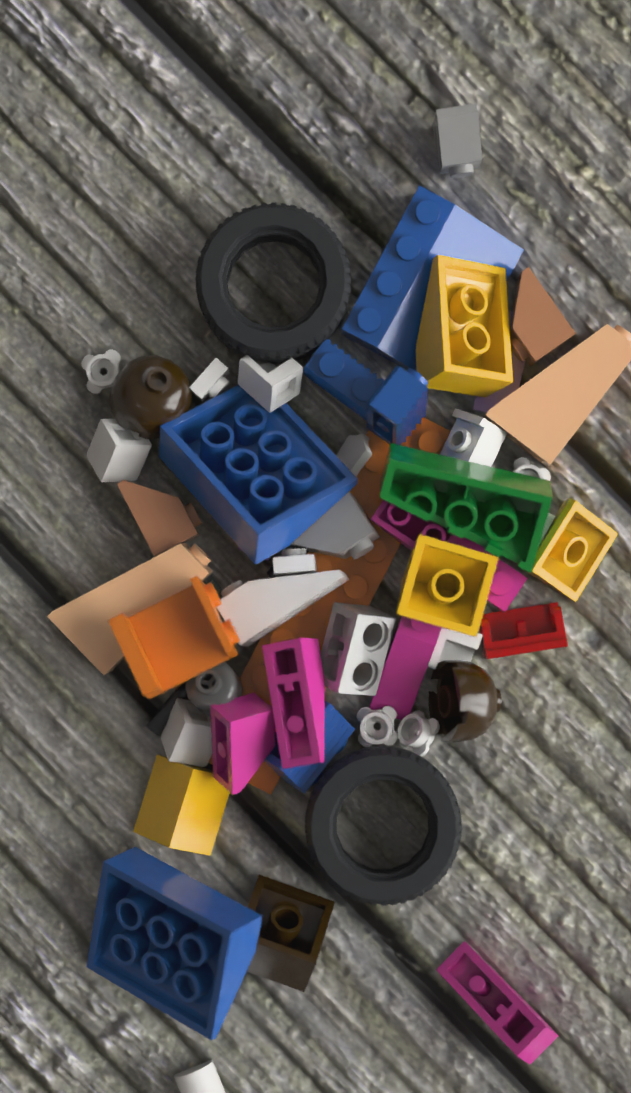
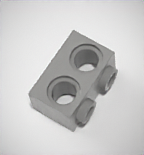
M334 602L321 651L325 686L341 694L376 696L396 618L373 606Z

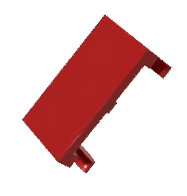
M558 602L506 610L504 613L502 611L486 613L482 616L479 630L480 634H483L481 642L484 659L568 646L561 606H558Z

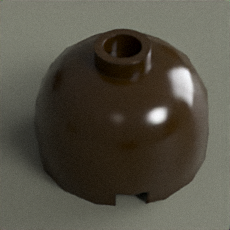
M156 355L138 357L128 362L115 377L109 396L111 412L118 424L125 430L128 427L133 432L139 433L138 437L159 439L161 425L189 411L192 402V391L189 388L191 386L190 381L183 369L169 359Z
M443 660L439 662L431 676V679H438L437 694L434 691H429L428 697L430 719L438 720L440 725L436 735L444 734L445 737L441 740L443 742H463L475 739L486 733L495 719L496 712L500 711L502 704L501 693L495 687L492 678L485 669L472 662L461 660Z

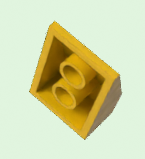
M441 255L433 258L416 343L417 372L427 380V388L486 398L513 383L506 268Z

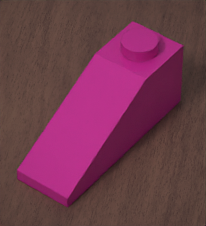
M400 616L385 659L376 696L372 697L369 706L371 710H379L384 706H391L397 712L396 718L400 720L411 713L441 627Z
M297 638L262 645L282 769L324 762L325 677L318 639Z
M464 941L436 969L512 1052L529 1065L559 1036L467 942Z

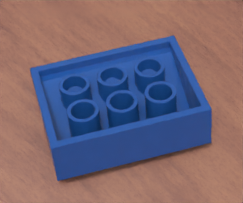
M419 185L344 323L341 335L406 370L411 368L417 371L416 343L433 258L441 255L506 268V280H508L524 249L457 205Z
M239 385L160 426L159 458L255 565L288 547L358 483V478L287 403L269 413Z
M133 847L103 861L86 967L202 1036L213 1040L221 1029L256 952L262 915L143 850Z

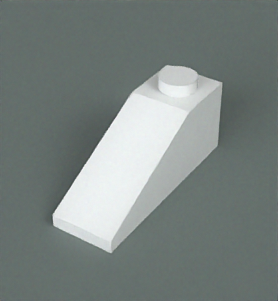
M333 570L252 580L244 584L239 580L221 591L220 594L223 598L220 600L222 605L218 606L217 609L224 620L230 619L240 639L239 644L248 647L347 582L349 578L343 571Z

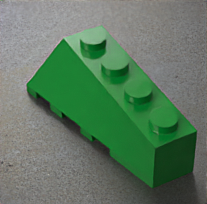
M390 443L380 480V498L426 521L431 520L447 528L449 533L460 538L465 537L485 547L486 551L498 557L503 556L517 563L519 568L529 573L532 572L553 499L550 480Z

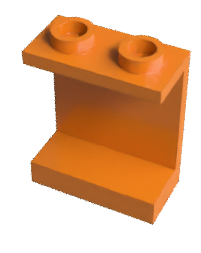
M198 575L190 579L192 586L130 617L121 613L108 620L142 694L149 699L239 655L234 646L235 643L240 641L239 636L230 619L223 622L216 607L222 605L212 582L205 585Z

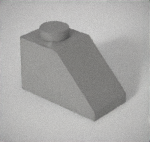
M477 103L437 109L432 130L440 174L450 173V178H460L474 174V169L480 168L482 162Z
M348 492L289 546L292 548H304L306 551L347 559L350 556L353 559H357L370 552L374 548L372 542L380 538L356 497Z

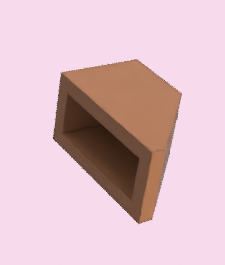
M528 267L523 270L516 283L509 324L510 338L512 339L510 341L511 350L521 362L527 360L530 366H533L570 340L576 333L531 269Z
M126 480L117 483L154 557L180 543L188 542L200 536L196 527L201 525L202 522L192 502L184 506L179 497Z

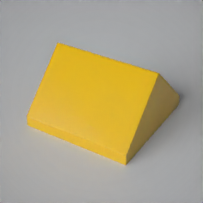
M569 498L562 503L539 545L532 572L529 574L576 602L618 533L576 500Z
M418 534L402 577L396 615L477 637L499 557Z
M157 754L133 832L168 848L211 856L230 792L213 777L212 770L178 762H169L166 756Z

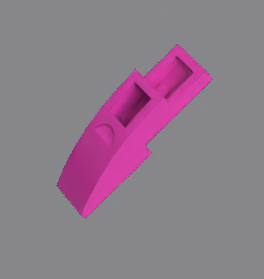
M386 500L382 501L370 519L411 551L418 534L493 555L475 542L465 537H457L449 533L447 528L431 520L426 521ZM498 558L487 602L503 613L506 612L528 578Z

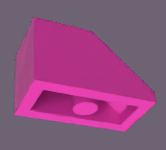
M255 693L237 697L226 704L210 705L213 777L232 795L242 791L275 746L276 727L273 708Z

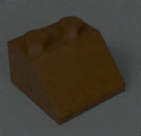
M259 874L247 908L262 915L256 952L247 972L305 992L320 953L335 901Z

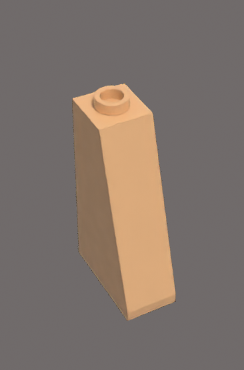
M606 324L490 408L483 418L507 432V438L542 465L548 467L631 361V333L619 325L612 328Z
M186 542L180 543L53 610L47 617L103 675H106L125 658L108 620L121 613L130 617L192 586L190 579L197 575L204 581L214 572L208 566L212 560L197 544L194 543L189 547Z

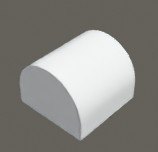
M213 1060L174 1075L180 1093H225Z

